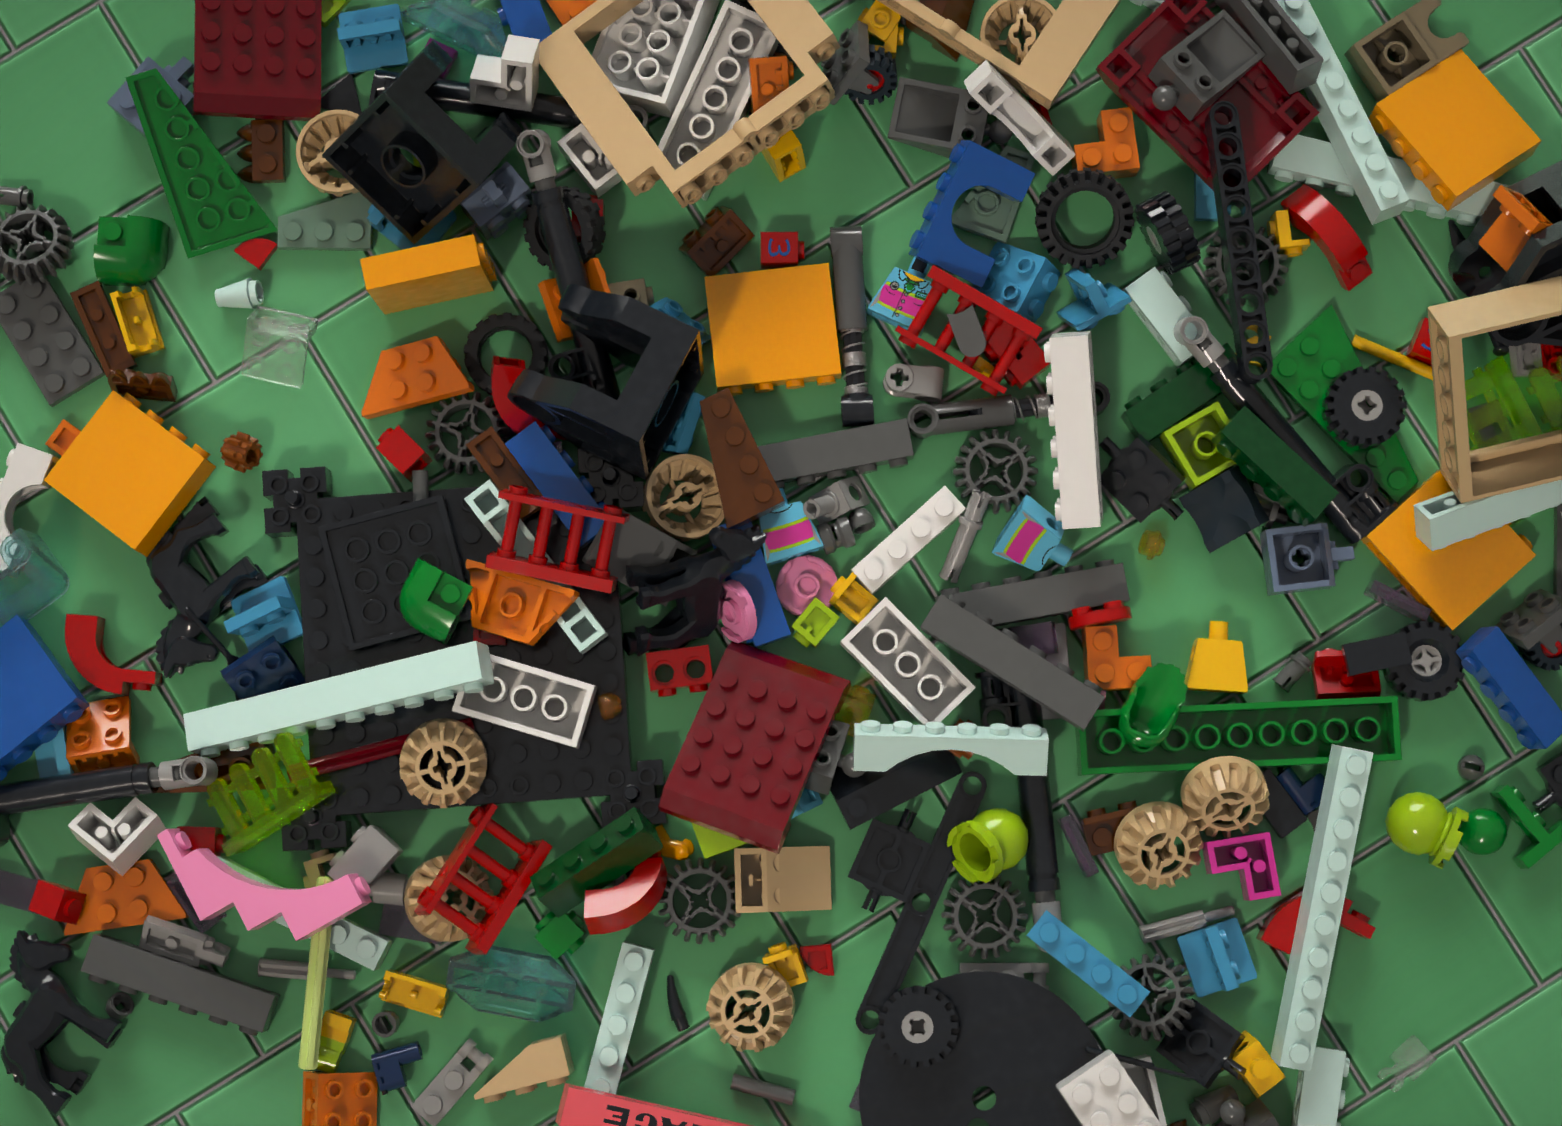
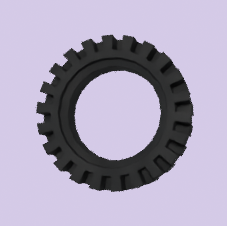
M1075 168L1069 170V174L1064 175L1061 173L1057 176L1058 179L1055 182L1050 181L1046 185L1047 190L1041 192L1039 196L1040 202L1036 204L1035 224L1042 245L1053 258L1056 257L1064 265L1067 263L1071 264L1072 268L1079 269V266H1085L1086 269H1091L1094 264H1099V267L1105 265V260L1109 258L1114 260L1117 257L1116 253L1119 250L1123 251L1127 246L1126 240L1132 236L1131 228L1134 226V211L1125 189L1110 174L1107 176L1098 169L1091 171L1090 168H1083V171H1077ZM1079 191H1092L1102 195L1109 201L1113 209V222L1109 232L1103 239L1091 245L1079 246L1071 244L1056 229L1055 219L1060 204L1065 198Z

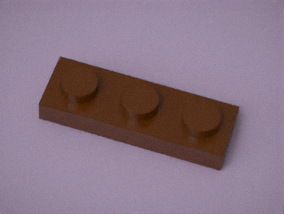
M96 281L71 292V298L106 377H109L110 370L119 369L122 371L123 369L138 367L134 356L127 350L119 322L102 284Z
M492 426L466 444L469 451L499 491L505 488L509 489V485H518L528 488V493L543 496ZM522 503L520 519L525 521L540 510L541 507Z

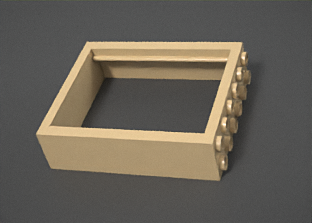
M1562 275L1427 307L1440 472L1460 503L1562 480V429L1470 451L1462 338L1562 315Z

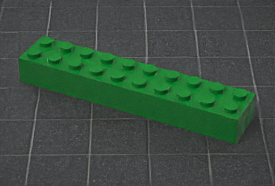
M1398 696L1182 706L1178 720L1171 729L1169 736L1159 745L1150 748L1138 747L1126 740L1118 726L1121 715L1120 709L1097 710L1084 732L1075 727L1078 776L1191 771L1198 764L1220 756L1241 757L1253 762L1258 767L1328 764L1332 744L1373 752L1372 762L1402 760Z

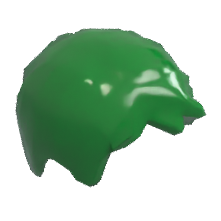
M1487 808L1469 811L1468 821L1464 822L1461 820V826L1458 828V831L1463 833L1459 843L1468 852L1476 855H1488L1497 852L1505 843L1508 835L1504 819L1498 812Z

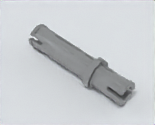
M973 489L964 514L962 513L959 516L960 525L942 570L939 573V576L948 581L949 577L952 583H957L959 580V575L977 530H981L983 526V521L981 520L992 497L987 492L982 491L979 494V489Z

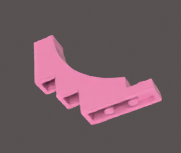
M179 828L166 829L157 834L200 921L213 919L235 906L248 931L260 929L283 916L296 941L308 939L372 902L369 896L371 893L370 887L362 876L359 877L358 873L347 874L337 880L312 888L291 889L275 887L250 879L233 870L209 848L196 849L191 852V841L186 833L180 831Z

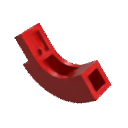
M1304 184L1280 202L1283 209L1288 210L1291 225L1309 236L1324 253L1342 288L1350 291L1373 273L1365 258L1368 252L1361 239L1344 216L1319 192Z
M493 356L491 368L492 396L495 407L503 421L516 434L520 433L534 421H536L540 428L545 424L516 407L507 397L516 378L526 369L525 360ZM549 428L557 439L566 440L564 437H562L561 435L553 431L551 428Z
M66 614L65 643L67 651L77 671L88 682L104 691L129 696L130 684H132V690L151 691L152 685H162V673L121 669L111 662L103 644L105 618L91 615Z
M660 850L635 866L632 874L621 884L606 889L585 890L584 920L590 935L612 933L628 928L642 920L654 909L664 893L668 875Z
M1302 895L1292 898L1277 907L1265 920L1256 939L1284 954H1290ZM1345 898L1340 926L1362 938L1371 939L1376 928L1368 924L1370 918L1355 910H1352L1351 914L1347 913L1353 901Z

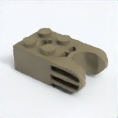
M1441 0L1419 1L1353 44L1344 54L1377 103L1469 44V39L1462 32L1448 38H1439L1430 31L1428 18L1441 5ZM1392 56L1395 61L1392 62L1388 57Z

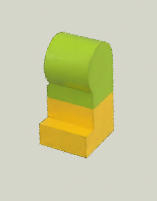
M331 1009L325 1011L322 1019L317 1070L326 1073H336L342 1056L345 1054L357 1018Z

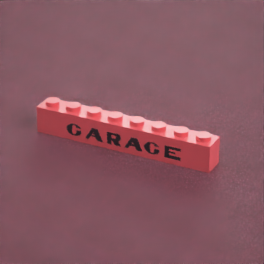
M568 1083L564 1084L555 1120L559 1126H752Z

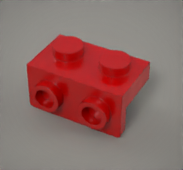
M1327 648L1315 652L1311 670L1316 700L1380 697L1381 685L1378 670L1348 677L1342 650Z

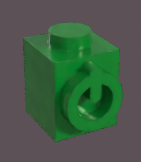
M574 910L570 913L566 912L559 918L550 911L535 926L538 933L534 937L557 960L566 951L572 955L585 943L581 937L586 933L582 928L586 923Z

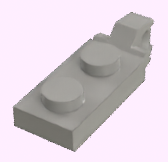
M148 915L144 921L139 947L195 967H199L200 964L209 965V963L223 967L229 959L231 947L215 942V938L151 915Z

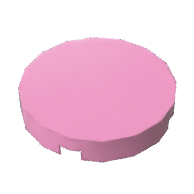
M806 555L792 559L783 566L777 577L776 591L783 608L798 617L815 597L830 608L832 605L829 603V600L834 594L830 589L837 581V577L833 568L821 558Z
M732 579L722 582L725 596L724 599H721L719 620L721 619L724 627H721V631L729 640L735 643L752 639L757 629V616L750 594L739 581Z

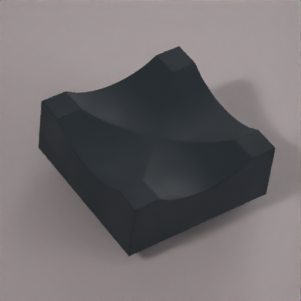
M1238 465L1179 498L1183 507L1196 522L1209 553L1269 521L1266 512Z

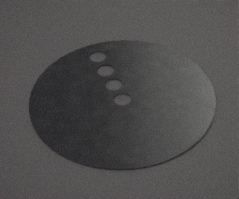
M974 971L951 975L925 985L945 993L946 997L956 1006L954 1007L956 1012L959 1013L960 1034L958 1035L955 1047L947 1057L925 1068H911L906 1064L901 1065L896 1062L897 1060L894 1057H890L886 1053V1048L880 1043L879 1039L881 1037L879 1032H876L865 1056L859 1087V1107L862 1126H967L975 1118L984 1119L989 1126H1082L1055 1085L1098 1056L1086 1053L1085 1048L1087 1046L1099 1049V1046L1079 1015L1053 992L1037 983L1011 974ZM987 1086L995 1092L996 1103L991 1109L980 1110L974 1105L972 1095L978 1087Z

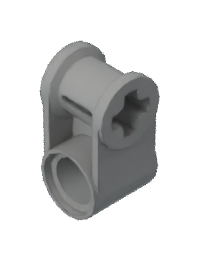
M894 364L890 366L884 376L883 387L889 395L894 397L912 398L925 402L942 401L945 370L941 367L929 365ZM895 374L901 375L900 378L903 381L901 386H896V382L893 380Z

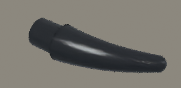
M668 975L667 999L669 1012L678 1032L688 1029L690 1025L680 1002L673 975Z

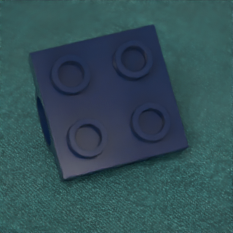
M274 635L220 671L222 677L240 700L306 683L305 676L300 671L294 658L286 647L277 641Z

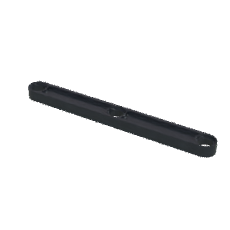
M967 772L958 780L931 842L928 854L856 1013V1025L864 1034H876L877 1026L873 1029L863 1027L860 1021L862 1014L871 1010L879 1016L887 999L899 991L953 868L952 861L956 858L952 845L947 847L948 834L960 823L974 819L984 797L987 784L983 775L978 772ZM976 777L981 782L979 793L969 795L964 791L963 783L966 778ZM925 893L930 898V906L926 911L919 912L912 906V899L916 894Z

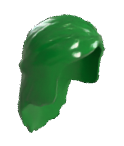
M1157 663L1154 667L1148 666L1142 676L1133 684L1126 702L1120 708L1121 715L1118 724L1120 732L1129 743L1138 747L1150 748L1159 745L1169 736L1171 729L1178 720L1180 709L1186 700L1187 686L1184 683L1185 675L1180 673V668L1175 667L1173 664Z

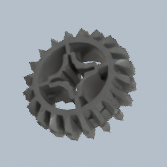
M28 204L26 210L23 211L16 206V213L12 215L5 212L6 219L0 221V274H3L8 281L14 279L19 285L26 280L31 286H33L36 279H40L41 282L45 283L46 276L50 274L57 278L56 269H66L64 260L72 259L70 250L74 248L73 233L70 227L67 226L68 224L64 217L59 216L53 208L47 211L46 207L42 204L36 210L34 206ZM45 230L53 233L52 241L47 240L44 236ZM10 248L15 249L17 253L16 259L8 256Z
M1260 227L1257 233H1255L1256 245L1260 249L1258 251L1259 265L1265 260H1268L1269 263L1268 279L1262 285L1264 303L1269 300L1268 294L1275 296L1279 292L1276 286H1282L1285 283V279L1280 275L1286 274L1288 267L1280 264L1288 258L1285 254H1277L1280 250L1279 244L1273 246L1271 243L1275 239V234H1270L1268 238L1262 236L1265 228ZM1216 235L1212 240L1215 246L1209 245L1206 249V252L1212 257H1205L1203 260L1204 265L1212 268L1205 270L1203 275L1204 277L1214 278L1207 286L1208 288L1218 286L1220 289L1216 292L1215 296L1220 298L1224 293L1228 295L1225 272H1223L1221 266L1220 236ZM1234 236L1231 238L1232 245L1235 248L1245 249L1243 245H1239V243H1245L1241 237ZM1240 268L1236 271L1239 279L1243 281L1250 279L1249 272L1246 269L1243 271ZM1227 297L1226 304L1229 305V299ZM1247 298L1240 300L1241 308L1245 305ZM1247 299L1250 307L1253 308L1252 301Z
M476 391L472 400H470L469 393L462 394V400L459 401L457 396L451 397L450 399L453 403L450 405L445 400H440L439 403L443 411L440 412L434 408L431 410L437 421L427 420L426 422L428 427L435 429V431L425 433L427 439L436 440L427 446L429 451L439 450L434 455V459L439 462L446 458L443 463V467L446 470L450 469L455 463L454 472L456 474H461L463 466H466L467 474L473 475L474 465H477L480 472L484 473V469L474 456L467 457L470 451L466 444L485 431L478 428V411L485 413L490 418L493 429L504 443L509 440L501 437V435L511 432L509 427L500 426L505 422L500 415L496 416L499 413L495 405L490 408L493 399L487 396L481 403V393ZM469 409L464 419L460 422L447 423L449 418L455 413ZM471 426V429L476 434L472 438L469 436L470 439L465 440L464 436L458 431ZM443 432L457 437V455L447 450L443 440Z
M997 429L992 430V439H988L986 432L981 431L979 434L980 443L971 436L968 441L972 449L965 445L960 447L961 453L966 458L956 456L954 460L955 463L963 466V468H955L953 470V475L963 476V479L955 482V487L966 486L967 488L960 494L962 499L970 494L972 495L973 489H981L992 484L1006 493L1003 496H992L991 500H989L988 504L993 505V514L999 513L1000 504H1003L1004 510L1007 513L1012 510L1010 501H1013L1018 507L1022 501L1019 494L1023 497L1025 495L1031 496V492L1025 486L1035 487L1037 482L1034 479L1028 478V476L1038 474V468L1028 467V465L1036 461V457L1029 456L1026 458L1024 456L1031 447L1025 445L1022 449H1019L1017 446L1022 440L1020 436H1017L1013 443L1008 441L1010 431H1005L1003 439H998L999 432ZM1001 448L1010 452L1011 455L1003 459H997L990 452L987 453L985 449ZM977 455L984 472L973 482L970 476V463L973 457ZM1018 461L1021 478L1019 485L1014 489L1010 484L1011 480L1008 477L1007 471ZM1006 464L1000 473L1003 476L1002 479L994 475L984 480L991 468H988L989 465L998 468Z
M699 857L697 861L698 867L693 868L691 859H686L685 864L688 870L683 871L681 866L676 864L674 869L679 875L675 878L668 873L667 880L672 883L670 887H665L664 892H668L667 897H661L658 902L667 903V908L659 910L658 913L660 916L667 913L670 914L671 918L666 920L664 925L668 927L674 922L676 923L677 927L672 933L674 936L679 935L683 929L687 931L684 936L685 942H689L693 933L697 934L696 943L702 944V934H707L710 942L715 941L713 934L715 930L722 937L726 936V931L722 928V925L726 923L729 927L734 928L736 924L728 918L730 914L740 917L741 913H736V910L733 909V904H736L735 898H733L735 887L731 888L729 885L730 882L735 880V874L725 879L722 875L727 871L728 867L726 865H723L717 872L714 870L716 860L712 859L709 863V868L704 867V858ZM698 873L712 876L701 889H694L682 881L686 877ZM719 883L722 884L727 896L725 912L721 911L712 902V893ZM710 886L711 889L707 893L708 899L706 900H709L708 905L714 911L700 906L690 914L694 907L692 905L694 901H691L692 895L687 890L693 894L700 895ZM676 889L685 895L689 902L688 908L681 918L674 907ZM699 912H706L718 920L715 924L708 927L688 925Z
M1000 875L993 879L992 883L971 882L972 885L967 886L965 881L960 879L958 884L963 890L960 893L953 888L949 890V893L956 897L954 902L946 899L943 901L944 905L952 907L951 913H941L942 918H951L952 923L943 925V929L948 931L954 928L956 932L950 935L948 940L954 942L960 938L962 941L957 947L959 951H963L967 945L971 946L968 953L970 957H974L977 949H981V958L987 959L988 949H992L994 957L998 958L1000 957L999 946L1002 945L1006 952H1010L1011 947L1007 941L1011 939L1015 943L1020 942V938L1013 934L1015 930L1020 932L1026 931L1025 926L1017 924L1018 919H1028V914H1018V908L1025 907L1026 902L1019 901L1015 903L1014 898L1021 894L1020 890L1016 889L1009 893L1007 890L1012 885L1010 880H1007L1002 887L999 886ZM979 889L996 891L993 897L984 904H977L967 897L971 892ZM1003 898L1008 903L1010 909V923L1008 927L997 917V909ZM961 904L971 912L973 917L966 933L963 932L959 924L958 914ZM971 905L982 910L991 907L992 913L989 915H993L992 920L998 926L986 921L977 926L979 923L977 918L979 916H976L977 911ZM986 927H991L1002 935L991 942L973 941L975 936Z
M1143 954L1141 958L1142 964H1139L1135 958H1131V969L1128 970L1124 965L1120 966V968L1136 981L1141 978V985L1150 992L1153 990L1158 995L1157 999L1154 998L1155 1002L1152 1005L1145 998L1138 1007L1146 1009L1150 1022L1137 1020L1133 1016L1128 1017L1119 1009L1112 1013V1017L1115 1020L1122 1019L1119 1027L1123 1030L1130 1028L1129 1034L1134 1038L1141 1032V1038L1144 1041H1148L1151 1033H1153L1154 1039L1161 1041L1162 1031L1167 1036L1173 1037L1174 1032L1171 1027L1175 1025L1180 1030L1184 1028V1025L1179 1021L1181 1017L1191 1019L1192 1015L1185 1008L1195 1007V1002L1186 997L1194 995L1195 989L1187 986L1192 981L1189 975L1182 976L1184 968L1180 964L1174 967V960L1168 957L1163 962L1162 956L1155 954L1151 963L1149 956ZM1153 974L1168 976L1172 979L1175 988L1158 987ZM1108 1002L1111 1008H1116L1113 1004ZM1174 1002L1170 1012L1162 1018L1163 1007L1168 1003Z

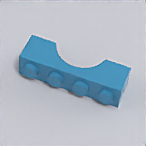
M1047 910L1026 935L1128 1017L1134 1014L1150 993L1149 990Z

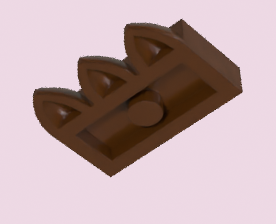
M276 119L251 120L250 124L241 127L236 134L242 139L252 142V144L244 146L237 152L241 159L252 162V165L244 167L237 175L242 180L254 184L286 182L284 121Z
M119 369L110 370L108 383L111 391L114 390L121 396L128 392L134 398L176 402L178 391L173 376H168L162 372L146 374L131 369H123L122 371Z

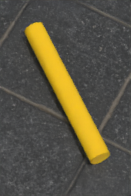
M1356 334L1351 341L1354 348L1433 381L1432 366Z

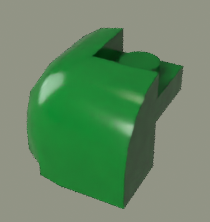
M127 215V218L99 216L97 244H94V269L98 281L106 286L133 287L146 285L147 282L156 278L160 271L165 269L168 258L170 227L160 220L143 216Z
M417 558L402 586L399 596L400 611L405 621L414 629L447 645L461 618L459 615L474 587Z

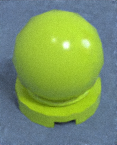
M1422 792L1408 793L1396 799L1388 809L1385 820L1386 830L1393 844L1401 850L1415 855L1428 853V863L1443 869V859L1447 861L1451 859L1463 836V833L1458 831L1461 820L1467 822L1469 813L1456 806L1451 812H1447L1444 804L1430 794Z
M993 808L982 811L973 820L965 821L955 826L948 834L947 847L952 845L956 858L952 861L953 866L961 876L972 883L977 881L988 883L995 879L1002 870L1014 867L1026 855L1028 829L1019 815L1005 808Z

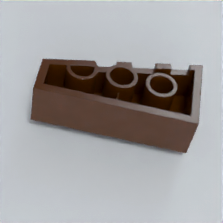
M725 388L701 400L700 407L727 529H738L785 506V500L729 388Z

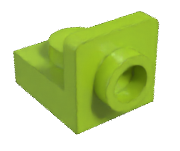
M815 597L791 626L796 631L793 637L806 648L810 644L817 648L820 641L840 617Z

